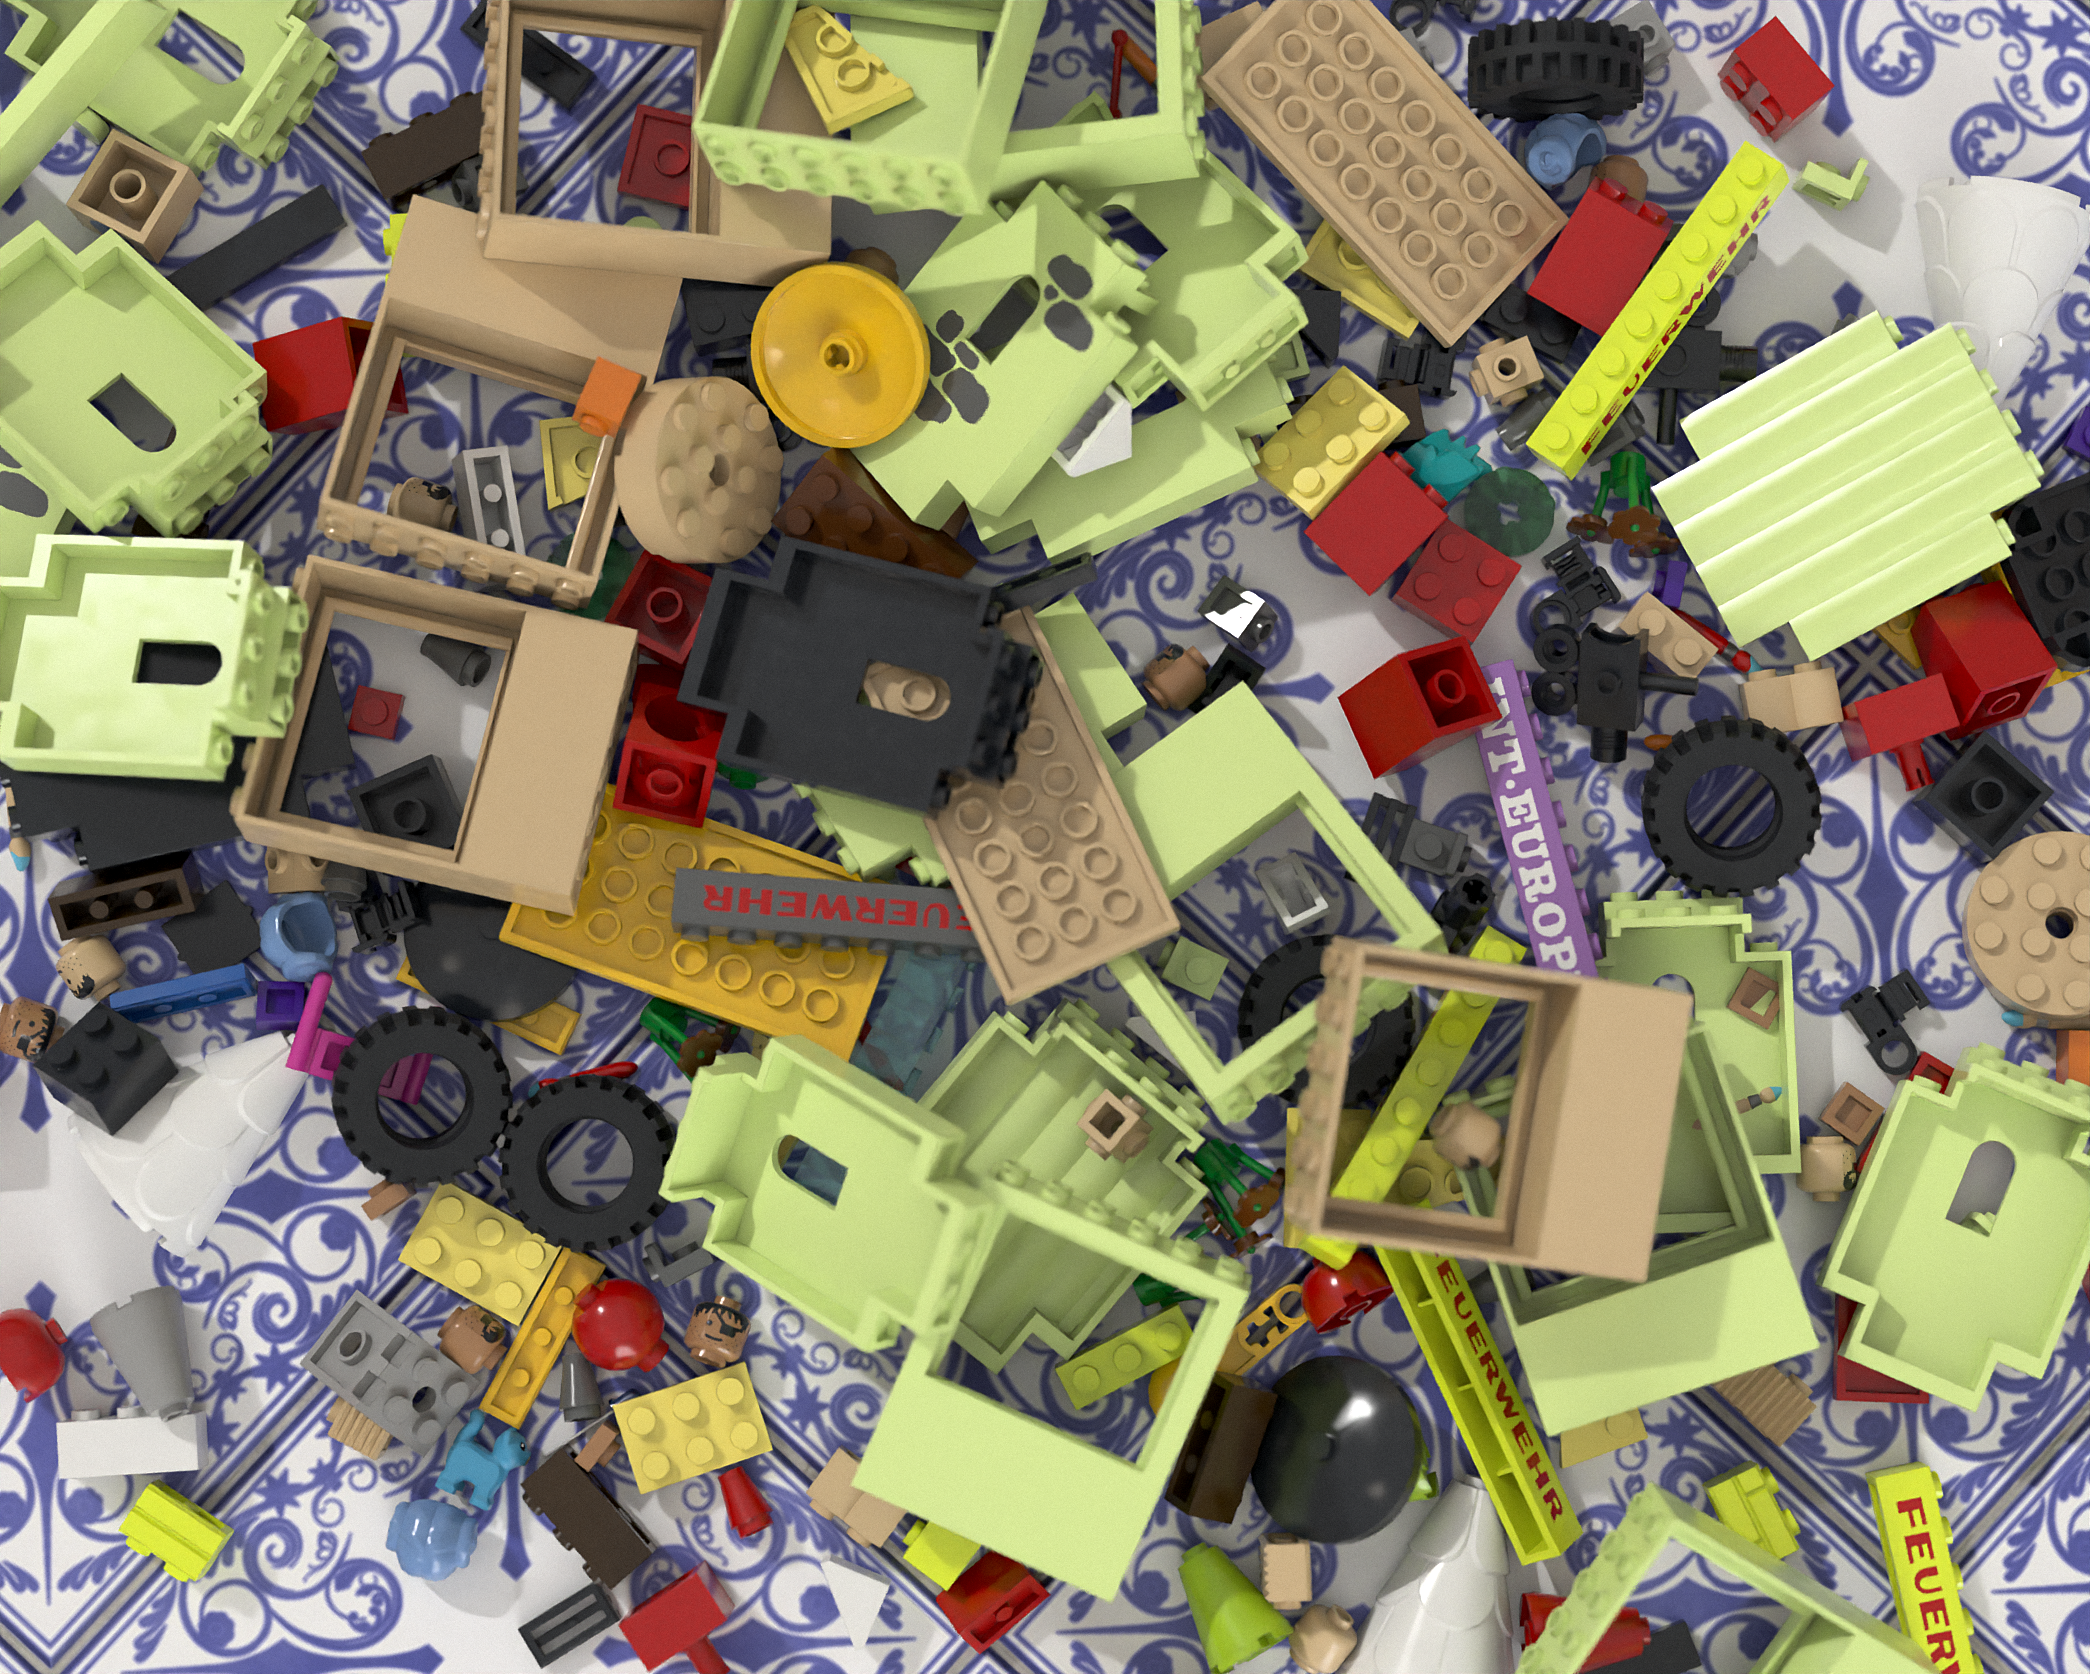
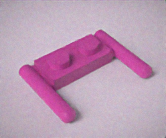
M319 972L314 977L285 1067L332 1081L334 1070L338 1069L340 1063V1054L345 1045L349 1047L355 1038L318 1028L333 982V978L329 973ZM418 1053L414 1054V1056L409 1055L394 1063L383 1076L378 1094L417 1105L434 1054Z

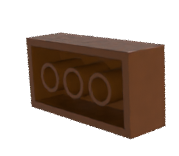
M832 447L822 454L771 520L775 526L790 538L964 580L979 562L944 530L940 529L938 531L913 522L848 448Z

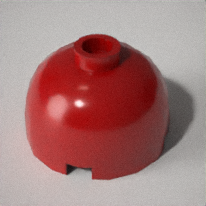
M1355 1250L1349 1262L1339 1270H1335L1315 1257L1311 1261L1315 1268L1306 1275L1301 1288V1304L1310 1324L1321 1335L1350 1324L1351 1321L1348 1318L1362 1310L1364 1315L1384 1302L1394 1292V1289L1380 1262L1363 1251Z
M24 1308L10 1309L0 1313V1368L17 1392L25 1387L27 1388L24 1391L23 1400L26 1403H30L54 1386L64 1372L66 1358L61 1345L68 1341V1338L54 1317L45 1321L36 1311Z

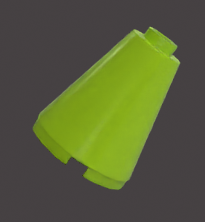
M1202 1542L1181 1555L1185 1563L1178 1568L1179 1575L1212 1674H1228L1235 1670L1233 1667L1235 1664L1251 1661L1295 1631L1290 1622L1278 1609L1273 1608V1604L1264 1597V1594L1218 1545L1208 1548L1206 1543Z

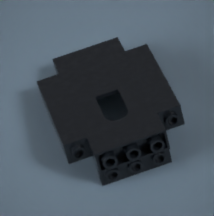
M781 535L768 579L716 567L676 700L691 710L727 719L715 757L727 767L937 821L940 810L945 811L950 802L952 794V784L948 783L950 776L1001 790L1004 788L1006 778H1013L1019 758L1018 752L1014 750L1019 733L1025 734L1028 729L1032 713L1031 706H1027L1032 688L1037 689L1041 684L1045 665L1044 661H1040L1042 655L1033 645L1017 642L1007 631L999 629L1003 619L1004 604L1000 603L1001 596L993 587ZM870 661L943 679L947 683L951 694L948 708L938 718L921 720L858 704Z
M143 642L136 683L205 685L219 674L222 667V654L218 647L209 644ZM327 642L280 808V812L311 818L303 780L356 768ZM231 736L233 756L231 762L226 765L224 780L15 770L0 761V780L4 789L11 787L15 803L13 806H8L12 830L14 834L21 832L23 839L28 843L42 839H48L54 843L70 839L69 833L80 831L81 837L74 839L77 858L80 866L88 864L89 871L94 875L243 841L245 838L234 820L235 815L230 814V807L235 789L237 787H244L248 771L243 770L246 748L250 742L256 744L257 736Z

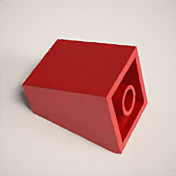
M1595 176L1527 293L1603 337L1630 300L1668 236L1674 221L1667 217V211L1658 204L1651 201H1644L1642 203L1628 195V189L1620 182L1611 178H1604L1602 180Z
M340 316L252 343L255 361L267 371V396L262 403L261 412L268 432L299 435L343 427L374 322ZM401 364L397 371L383 419L409 414Z
M1381 451L1303 531L1369 596L1377 593L1450 516L1443 509L1449 502L1431 484L1422 489L1410 477L1416 470L1397 451L1391 457L1384 451Z
M2002 580L1985 585L1975 583L1966 587L1960 593L1945 598L1943 595H1938L1927 600L1920 607V613L1910 632L1926 678L1942 673L1960 724V726L1945 731L1950 742L2025 717L2058 665Z
M1465 635L1397 654L1337 697L1374 780L1410 769L1503 718Z

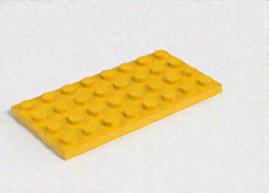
M607 783L574 916L512 902L499 935V939L502 942L768 1037L801 1034L848 1063L850 1062L889 957L869 954L866 947L849 946V951L829 952L822 950L821 944L802 943V948L788 949L775 946L774 940L756 939L753 945L733 944L728 942V937L709 935V940L702 942L682 939L681 933H674L671 924L676 868L862 882L857 873L850 876L841 865L706 817L703 829L614 809L612 805L616 786ZM873 878L872 880L866 882V883L892 884V883H889V882L880 880V879H878V878Z

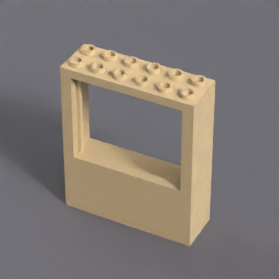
M487 0L485 28H489L488 42H485L483 69L487 70L486 84L483 85L481 111L485 112L484 126L481 127L479 153L483 155L482 169L479 170L477 191L478 197H481L480 212L477 213L475 235L476 240L484 241L483 258L776 287L787 277L802 269L820 263H827L831 254L832 195L820 197L809 191L796 189L776 191L765 185L745 182L741 185H732L717 179L693 129H691L688 232L515 215L523 29L694 48L693 126L735 0ZM796 8L795 12L802 10L803 8ZM827 12L835 19V12ZM784 46L757 130L833 140V134L829 135Z
M413 194L320 499L316 529L324 531V536L336 542L351 543L352 540L369 544V548L372 551L384 556L395 557L397 553L416 558L415 562L418 565L428 569L442 570L444 566L460 571L463 578L472 582L485 584L488 580L506 585V589L516 595L531 597L535 593L551 598V603L560 608L577 610L579 606L587 609L597 585L619 507L614 464L615 456H622L626 434L620 428L615 438L608 435L602 437L565 567L357 506L403 352L575 405L578 403L599 356L642 375L628 407L629 410L637 397L654 383L683 278L483 258L484 241L476 240L475 238L476 213Z
M308 554L305 568H297L292 584V591L307 603L309 612V624L307 630L302 632L299 649L301 670L299 675L294 678L292 690L293 716L287 722L284 738L257 737L256 744L251 742L248 744L243 759V770L248 771L244 787H237L231 801L230 814L235 815L234 820L245 840L255 844L574 916L640 658L638 630ZM335 612L506 651L453 851L280 812Z
M1334 936L1332 946L1326 948L1322 962V971L1324 975H1327L1325 992L1318 996L1315 1005L1314 1017L1315 1022L1319 1023L1317 1041L1311 1042L1307 1054V1069L1311 1071L1309 1090H1303L1299 1103V1116L1304 1120L1301 1138L1296 1137L1292 1146L1291 1163L1293 1166H1296L1293 1185L1287 1186L1284 1195L1283 1209L1284 1213L1288 1214L1287 1221L1311 1236L1646 1282L1693 995L1647 984ZM1362 976L1529 1001L1493 1218L1326 1195Z

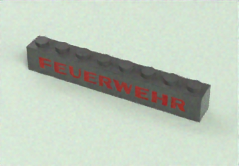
M676 868L671 924L674 933H681V938L685 940L708 941L709 935L728 937V942L738 945H753L756 939L774 940L775 946L788 949L802 948V943L821 944V949L829 952L849 951V946L866 947L869 954L878 956L895 955V950L914 951V956L921 959H941L943 953L961 955L960 960L965 962H987L954 889Z

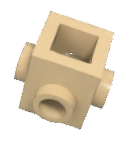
M1527 336L1507 344L1504 338H1499L1479 348L1480 355L1476 356L1471 364L1473 371L1469 372V379L1478 397L1484 396L1488 406L1501 401L1503 408L1528 397L1526 391L1539 386L1544 379ZM1499 370L1505 371L1508 376L1502 375Z
M267 846L265 866L268 871L269 894H291L305 891L312 893L324 892L325 886L321 884V880L329 860Z
M1105 1089L1099 1097L1095 1098L1087 1106L1083 1116L1076 1123L1090 1136L1085 1142L1088 1147L1105 1161L1110 1155H1113L1122 1163H1125L1129 1157H1136L1144 1150L1149 1142L1148 1135L1154 1129L1143 1119V1116L1148 1112L1143 1106L1127 1093L1120 1100L1108 1089Z

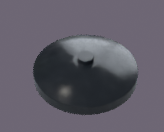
M419 881L416 885L415 891L425 920L404 929L406 954L410 966L421 985L433 998L449 1010L464 1017L483 1022H508L522 1019L543 1010L556 1001L576 978L580 970L578 968L500 941L499 935L512 902Z
M1336 1355L1318 1357L1294 1367L1283 1375L1270 1389L1278 1394L1274 1404L1273 1415L1268 1421L1258 1449V1457L1250 1472L1255 1492L1272 1519L1282 1528L1299 1538L1328 1545L1351 1544L1367 1539L1384 1529L1399 1515L1410 1499L1418 1481L1423 1457V1439L1416 1409L1400 1383L1388 1372L1369 1362L1348 1356Z

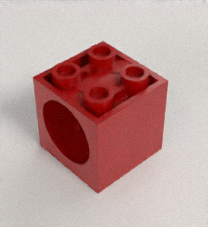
M642 681L625 738L612 808L703 829L717 775L719 760L715 757L727 719L687 708L676 700L679 693L678 689Z

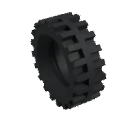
M1546 17L1545 21H1532L1528 18L1520 19L1519 24L1514 25L1507 23L1496 24V30L1483 29L1479 31V36H1472L1469 39L1467 101H1469V107L1471 109L1477 108V113L1481 115L1493 113V119L1513 118L1517 123H1526L1529 120L1542 122L1554 114L1578 113L1586 116V118L1597 121L1603 120L1604 115L1616 117L1623 115V110L1633 111L1637 108V103L1643 102L1644 38H1641V33L1638 30L1629 31V26L1627 25L1611 26L1609 20L1603 19L1589 22L1585 21V17H1574L1572 20H1558L1557 17Z

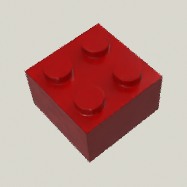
M1776 16L1733 50L1717 74L1721 79L1720 86L1726 96L1733 102L1737 103L1740 101L1751 114L1749 115V120L1754 129L1764 137L1769 136L1774 143L1815 111L1835 87Z
M1446 519L1434 532L1391 601L1450 639L1465 635L1471 646L1522 566L1449 519Z
M644 549L603 622L638 630L640 654L684 675L713 578L683 563H671V560L659 554H651Z

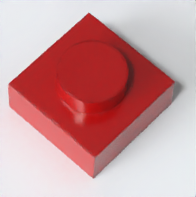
M358 685L347 729L395 741L405 696Z

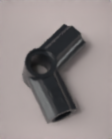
M1479 873L1468 877L1461 876L1451 890L1445 888L1429 914L1430 918L1442 931L1449 954L1458 955L1462 946H1466L1470 942L1485 913L1488 912L1496 897L1490 886L1491 880Z

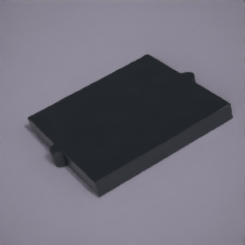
M228 880L223 881L206 893L195 911L176 915L161 925V928L179 952L178 960L186 962L194 975L237 965L261 948L260 925L252 915L254 909L244 904Z

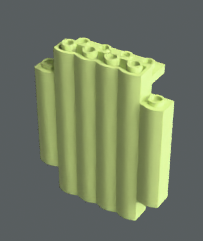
M1876 310L1679 420L1700 461L1657 484L1652 489L1739 648H1743L1790 623L1810 662H1813L2012 555L2008 546L2016 542L2003 517L1994 522L1990 514L2018 502L2025 495L2040 488L2041 485L2037 477L2045 473L2033 451L2030 449L2022 453L2014 437L2021 434L2022 431L2009 408L2001 413L1991 396L1999 393V390L1987 368L1977 372L1969 357L1977 351L1964 327L1955 331L1951 323H1948L1899 350L1896 343L1904 338L1893 318L1889 315L1882 319Z
M1064 997L1030 1039L1024 1036L1030 1028L1010 1011L1004 1017L993 1011L918 1101L919 1105L968 1133L953 1177L979 1191L985 1175L995 1161L1004 1164L1005 1160H1011L1030 1169L1029 1176L1043 1183H1047L1048 1179L1060 1181L1074 1189L1072 1196L1088 1203L1091 1198L1105 1201L1117 1208L1115 1215L1133 1222L1134 1217L1150 1221L1160 1227L1158 1234L1170 1238L1209 1191L1200 1181L1205 1175L1203 1171L1185 1156L1179 1163L1176 1161L1185 1148L1194 1153L1205 1140L1198 1132L1210 1119L1200 1110L1206 1102L1185 1085L1180 1091L1172 1087L1165 1081L1171 1073L1151 1056L1145 1062H1142L1130 1052L1136 1044L1116 1027L1110 1033H1107L1095 1023L1100 1014L1080 997L1074 1004ZM1105 1089H1108L1120 1100L1126 1093L1148 1111L1143 1116V1119L1154 1128L1148 1135L1149 1142L1144 1150L1134 1158L1129 1157L1125 1163H1122L1113 1155H1110L1106 1161L1085 1144L1090 1136L1076 1125L1083 1116L1087 1106L1095 1098L1099 1097ZM1007 1212L952 1340L996 1375L1031 1333H1034L1068 1361L1142 1271Z

